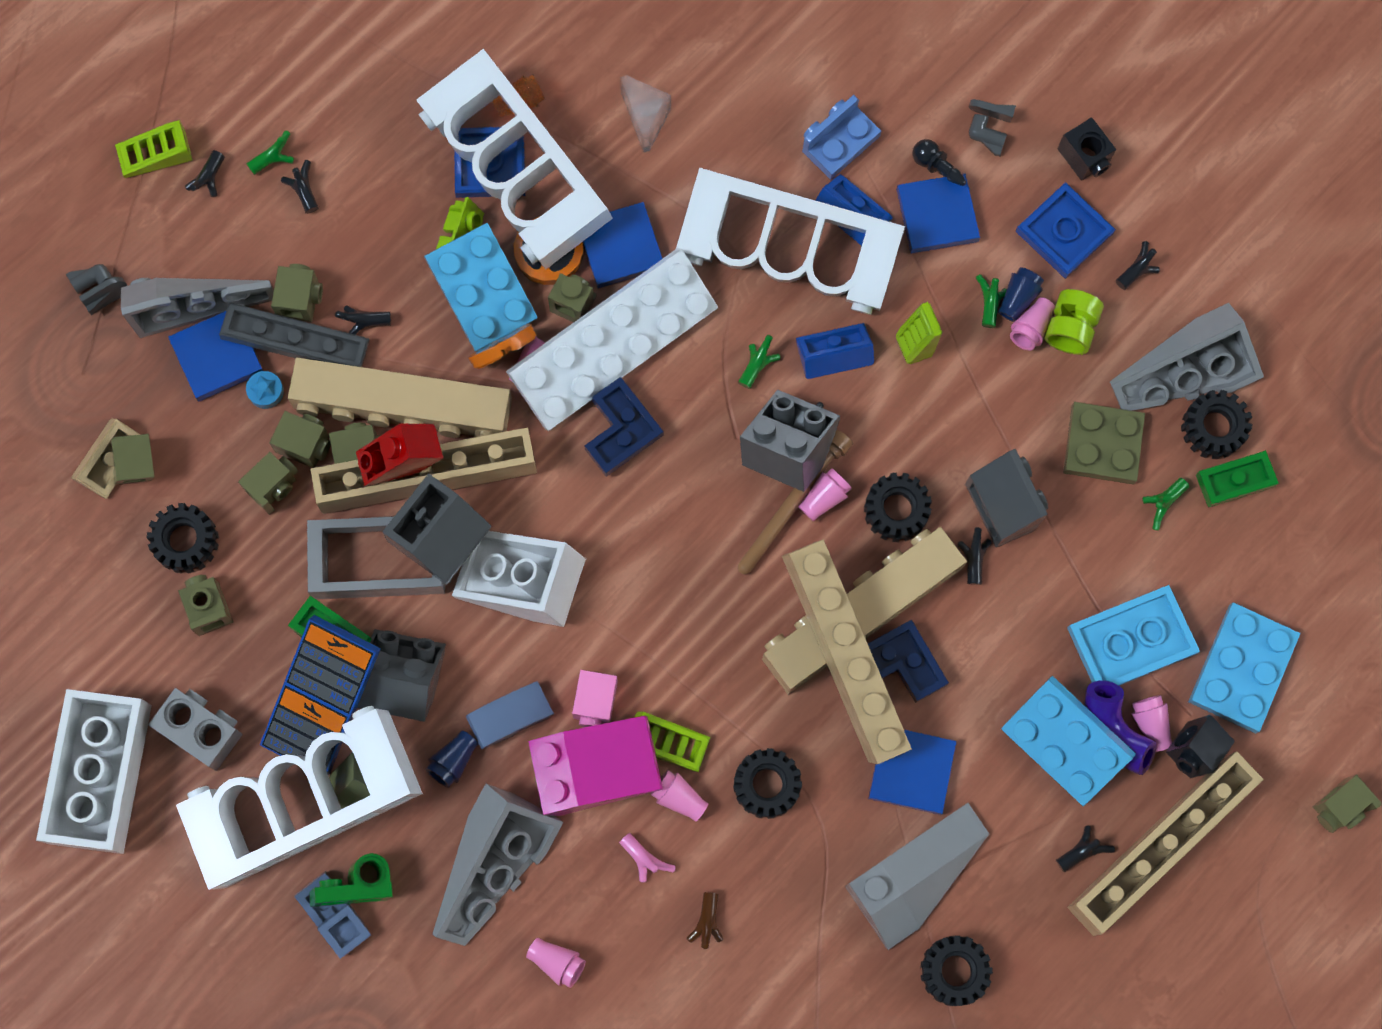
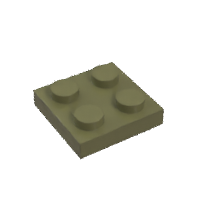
M1074 402L1071 406L1063 473L1134 485L1138 478L1145 413Z

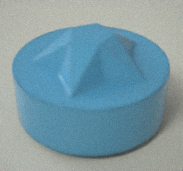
M260 371L249 378L246 384V393L255 406L268 409L280 403L284 395V387L277 375L269 371Z

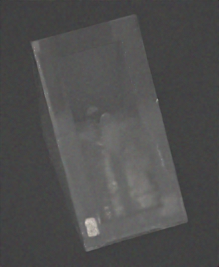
M630 76L620 77L621 94L643 153L650 151L671 111V95Z

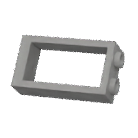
M394 517L307 520L308 593L316 600L445 594V584L433 575L432 578L328 582V534L383 531Z

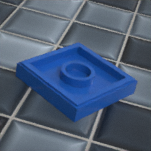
M501 127L460 128L458 139L462 144L476 145ZM524 135L499 153L489 163L486 171L489 181L495 183L506 182L525 169ZM454 150L456 198L492 197L478 182L472 169V162L464 160Z
M966 173L962 174L966 180L964 186L950 182L947 177L897 185L896 191L911 254L979 242L980 233Z
M1065 182L1017 227L1015 232L1066 279L1112 236L1116 229Z
M644 202L610 211L613 219L583 241L597 289L636 278L663 259Z
M227 311L168 337L198 402L242 383L253 374L263 371L253 347L220 339L219 334Z
M904 730L912 750L880 764H875L868 799L942 815L956 741Z

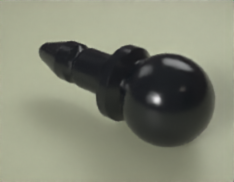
M923 139L915 144L912 155L918 165L927 167L931 173L938 171L941 175L947 177L950 182L964 186L966 184V180L961 172L946 160L947 154L944 151H940L936 142L930 139Z

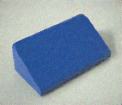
M841 174L825 185L815 200L891 222L893 219L887 211ZM838 226L862 246L865 233Z
M864 323L796 338L801 363L807 379L874 364V346Z

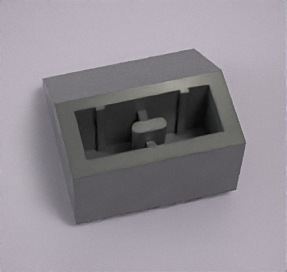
M777 390L740 436L742 466L805 492L823 468L840 421V415Z
M1016 449L1008 451L969 476L965 483L996 548L1034 532L1048 515L1046 511L1048 509L1046 497L1040 489H1035L1030 479L1032 477L1030 465L1025 457H1019Z
M428 473L382 533L388 543L447 585L492 526L457 493Z
M374 629L370 643L381 648L357 708L362 709L373 706L374 709L389 710L390 715L425 722L434 700L446 644L434 642L428 638H415L397 634L393 631Z

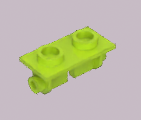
M465 197L464 202L456 200L455 204L449 207L443 230L446 233L453 234L452 237L440 236L436 249L483 225L485 213L469 197Z

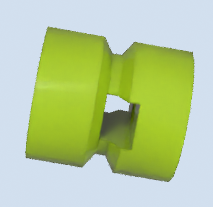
M1074 289L1061 291L1054 308L1056 317L1050 320L1044 337L1045 341L1050 346L1066 353L1075 355L1088 353L1095 334L1093 327L1098 325L1104 308L1103 302L1084 291Z

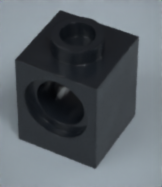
M1092 117L1064 134L1057 148L1081 181L1090 175L1098 177L1111 167L1110 161L1117 150ZM1082 148H1089L1093 150L1096 155H1086L1082 151Z
M1211 715L1187 721L1166 753L1176 763L1177 768L1189 778L1213 773L1235 741Z

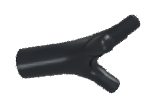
M213 150L200 173L195 179L185 185L186 190L195 191L206 184L210 196L216 197L215 176L225 156L221 152Z
M309 160L304 161L301 171L299 168L292 170L295 179L285 176L281 178L282 183L291 186L296 191L307 214L319 209L309 184L308 170L311 164Z
M1147 241L1142 242L1141 251L1134 263L1115 280L1121 289L1126 290L1144 274L1159 273V267L1148 266L1157 251L1152 248L1148 252L1149 243Z
M346 305L344 312L336 311L335 313L336 318L356 323L348 332L353 335L369 326H391L390 312H363Z
M979 527L974 529L971 549L963 541L957 544L967 559L968 585H982L983 557L988 547L992 544L990 539H986L981 544L982 529Z
M1085 826L1083 836L1078 844L1056 859V862L1061 870L1066 872L1079 862L1093 855L1114 853L1115 847L1112 845H1100L1098 839L1091 842L1092 828Z

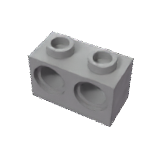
M175 688L148 725L202 763L217 771L243 735L234 728L238 721L221 709L215 715L204 708L208 701L190 688L186 694ZM189 707L191 710L189 721L183 725H177L175 722L177 712L182 708ZM213 728H220V741L213 746H207L205 743L207 732Z

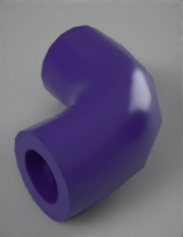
M1101 680L1090 683L1086 689L1084 706L1136 753L1124 768L1143 775L1150 767L1155 756L1156 741L1138 734L1125 723L1122 717L1124 690L1119 685Z

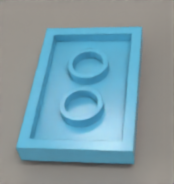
M488 223L424 256L474 351L538 318Z
M1169 585L1067 627L1091 682L1099 680L1109 681L1120 686L1200 652Z
M1234 602L1231 603L1188 702L1255 734L1260 732L1301 633Z
M1053 676L1001 728L1083 807L1136 754Z

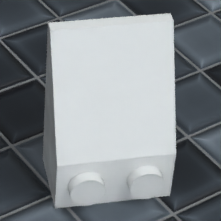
M488 531L462 564L452 596L462 601L530 621L564 627L586 559L565 542Z

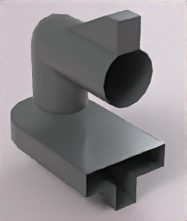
M970 100L969 109L980 113L973 116L969 129L970 138L982 142L995 156L1000 157L1007 134L986 128L989 120L988 116L1010 123L1016 105H995L981 100Z
M97 264L85 270L71 271L66 274L78 294L96 283L99 284L79 296L91 316L121 298V288L127 286L122 277H113L108 268L103 264Z

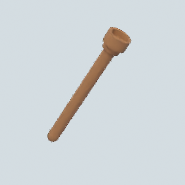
M838 429L836 430L823 468L805 492L796 488L792 490L739 562L738 571L741 574L746 575L752 571L831 461L838 459L840 455L845 456L853 445L848 436Z

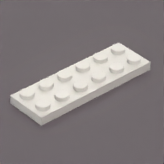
M677 248L512 366L506 373L544 429L549 431L591 401L595 394L619 377H624L719 307L684 251Z

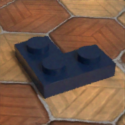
M619 377L592 397L593 403L607 419L611 427L588 442L584 447L606 477L664 436V431L622 377Z
M912 620L868 643L882 679L897 671L915 703L949 684Z

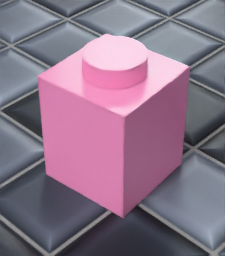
M580 670L572 712L573 719L580 720V726L589 727L611 722L618 683L617 676Z

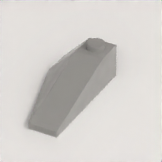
M139 278L132 281L129 286L121 288V311L139 338L209 319L227 311L229 303L251 307L272 301L274 288L269 280Z
M1227 303L1195 318L1112 379L1110 384L1120 409L1132 411L1164 405L1167 400L1185 397L1187 401L1197 399L1200 394H1205L1212 390L1218 393L1221 390L1232 393L1263 378L1264 375L1245 322L1230 303Z
M485 784L467 818L433 935L437 938L465 946L496 912L495 904L509 889L514 892L522 883L519 877L533 862L538 865L546 856L563 821L555 816L543 815L541 808L514 793Z
M969 803L845 886L887 950L922 926L988 837L989 832Z

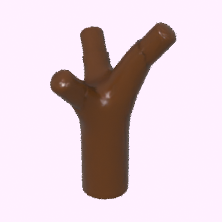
M704 892L699 922L696 928L687 936V940L692 943L702 934L701 947L703 949L709 948L711 934L717 942L723 940L716 924L718 894Z

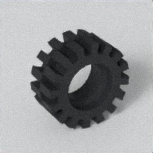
M1212 390L1206 395H1200L1187 409L1182 418L1185 422L1181 425V431H1186L1187 434L1183 438L1186 443L1189 441L1193 443L1190 449L1194 453L1199 449L1202 451L1201 457L1206 458L1210 454L1212 459H1219L1222 455L1226 458L1233 452H1236L1250 436L1248 433L1252 430L1253 425L1248 423L1252 415L1251 412L1245 413L1244 409L1247 407V404L1244 401L1240 405L1236 402L1239 397L1233 393L1231 397H1227L1228 391L1221 390L1216 394L1215 390ZM1209 413H1220L1225 416L1229 422L1228 434L1223 437H1215L1209 434L1204 427L1205 416Z
M897 472L890 473L889 477L882 476L870 488L864 505V512H866L865 520L867 524L870 523L872 525L871 531L874 534L877 532L882 534L881 539L887 540L888 537L893 538L892 542H899L900 539L907 541L913 535L917 536L926 525L932 510L930 508L932 500L931 496H927V487L919 485L920 480L915 477L912 480L908 478L909 474L903 473L902 476H897ZM901 495L907 498L911 504V514L903 520L890 518L884 510V502L888 497Z
M178 503V508H175L173 505L167 506L168 512L164 514L159 511L156 514L159 518L157 522L151 520L149 524L152 532H147V539L150 541V544L147 545L154 554L153 556L169 570L172 569L176 573H182V570H185L187 573H193V568L198 567L200 570L206 567L203 562L207 559L211 562L214 558L211 553L213 550L217 551L219 546L216 542V539H219V535L215 530L216 526L203 511H200L198 507L194 505L188 507L185 503ZM180 526H190L196 531V542L186 551H176L170 545L172 532Z
M770 748L764 751L759 749L754 751L753 754L747 755L742 763L739 764L734 777L733 787L739 805L741 804L746 812L752 813L758 818L768 817V819H772L779 815L782 816L794 806L802 788L801 773L795 766L796 762L792 758L789 759L785 756L786 753L782 751L776 752ZM762 770H773L782 780V789L775 797L764 798L759 796L754 790L753 779Z
M960 936L946 937L933 943L926 950L924 960L921 961L920 966L922 968L921 980L922 982L924 981L928 994H931L936 1001L948 1006L970 1005L978 998H982L986 988L990 987V974H993V968L989 965L991 959L988 954L984 953V948L980 944L973 942V939ZM951 956L964 958L970 966V977L962 986H952L943 978V963Z

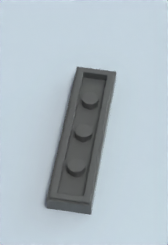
M229 303L219 334L222 340L295 359L297 357L357 367L363 366L369 346V338L234 303Z

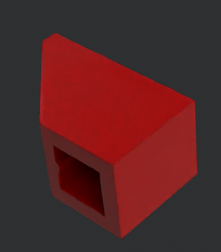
M400 423L356 451L364 486H372L422 472L443 459L434 424Z

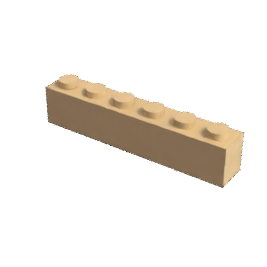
M297 357L288 394V400L293 409H296V412L302 415L308 414L315 417L318 416V413L332 414V418L344 422H352L354 418L365 419L367 423L378 427H388L389 423L434 424L440 435L451 438H458L460 434L480 437L506 432L512 403L510 389Z
M528 427L440 444L443 454L442 460L422 472L372 486H364L358 460L311 468L316 504L321 512L326 514L409 498L428 473L451 490L536 474L537 470Z
M941 527L932 533L929 529L924 530L911 540L913 547L903 554L899 549L882 561L885 567L874 575L869 570L853 582L856 588L847 593V596L865 639L963 569L967 560ZM807 615L794 624L797 629L786 638L781 633L764 646L767 651L763 654L762 660L788 695L828 666Z
M824 539L783 555L782 558L868 762L880 764L912 750Z
M1237 751L1224 757L1213 773L1206 774L1067 908L1093 936L1103 934L1264 779Z

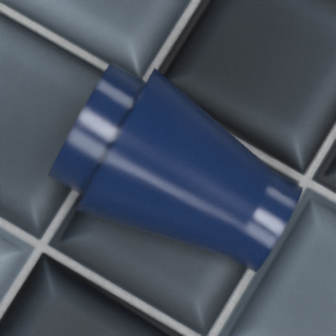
M1020 267L1017 273L1011 274L1002 306L998 313L1007 320L1015 322L1043 291L1041 286L1044 280L1031 270Z
M461 730L453 740L428 759L430 764L426 768L427 773L447 788L453 782L458 783L473 751L479 745L478 742L470 734Z

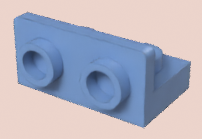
M855 95L846 102L843 99L837 102L829 111L828 118L822 123L816 121L804 133L805 138L802 152L830 180L875 142L882 132L858 108L859 99Z

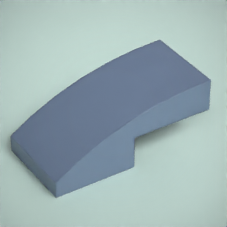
M538 681L467 714L466 719L481 749H485L513 737L518 731L549 719L554 713Z
M325 871L297 892L294 897L341 959L371 936V933L350 904L310 907L309 892L313 888L319 887V881L331 879Z

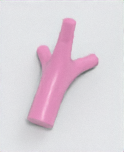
M628 833L619 842L635 860L639 870L640 882L647 881V868L653 873L657 872L658 869L673 873L676 869L675 865L662 862L650 854L631 833Z

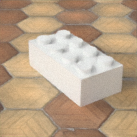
M66 689L36 841L50 845L124 854L152 705L139 698Z

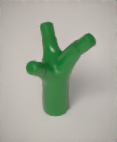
M284 131L282 136L278 137L271 147L246 163L254 175L272 163L285 162L292 164L294 162L293 157L281 154V150L290 136L289 131Z
M979 274L976 276V280L981 285L984 298L982 326L995 328L998 306L1005 296L1007 289L1004 288L998 292V278H993L992 284L989 286L984 277Z
M766 335L758 351L755 344L749 345L750 361L738 381L739 384L748 389L752 387L758 374L765 366L781 358L779 354L766 355L773 339L771 335Z
M1179 478L1160 494L1142 498L1144 504L1156 503L1157 510L1154 517L1153 530L1158 531L1160 529L1161 521L1167 510L1189 489L1190 486L1185 479Z

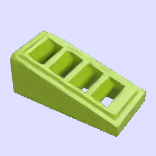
M180 120L164 124L115 145L124 178L193 160L186 132ZM174 140L176 147L170 149L168 141ZM161 143L163 152L157 154L155 145ZM148 147L150 158L144 160L141 148ZM135 151L137 163L131 165L128 152Z
M930 303L921 304L896 334L897 342L908 364H914L932 357L943 333Z
M637 712L635 714V717H648L649 725H652L650 731L654 747L660 730H666L660 749L654 748L657 759L699 772L711 737L646 712ZM675 734L681 736L673 755L669 751ZM689 739L695 740L689 760L683 759Z

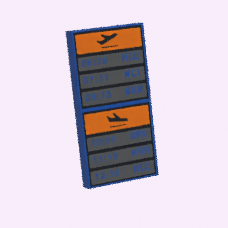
M316 615L309 618L260 746L280 756L286 754L306 756V751L311 743L322 734L330 732L345 733L342 725L352 720V714L357 709L381 648ZM343 742L332 747L327 755L325 765L328 775L331 773Z

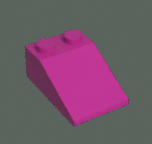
M647 716L564 731L528 741L543 815L562 816L663 790Z

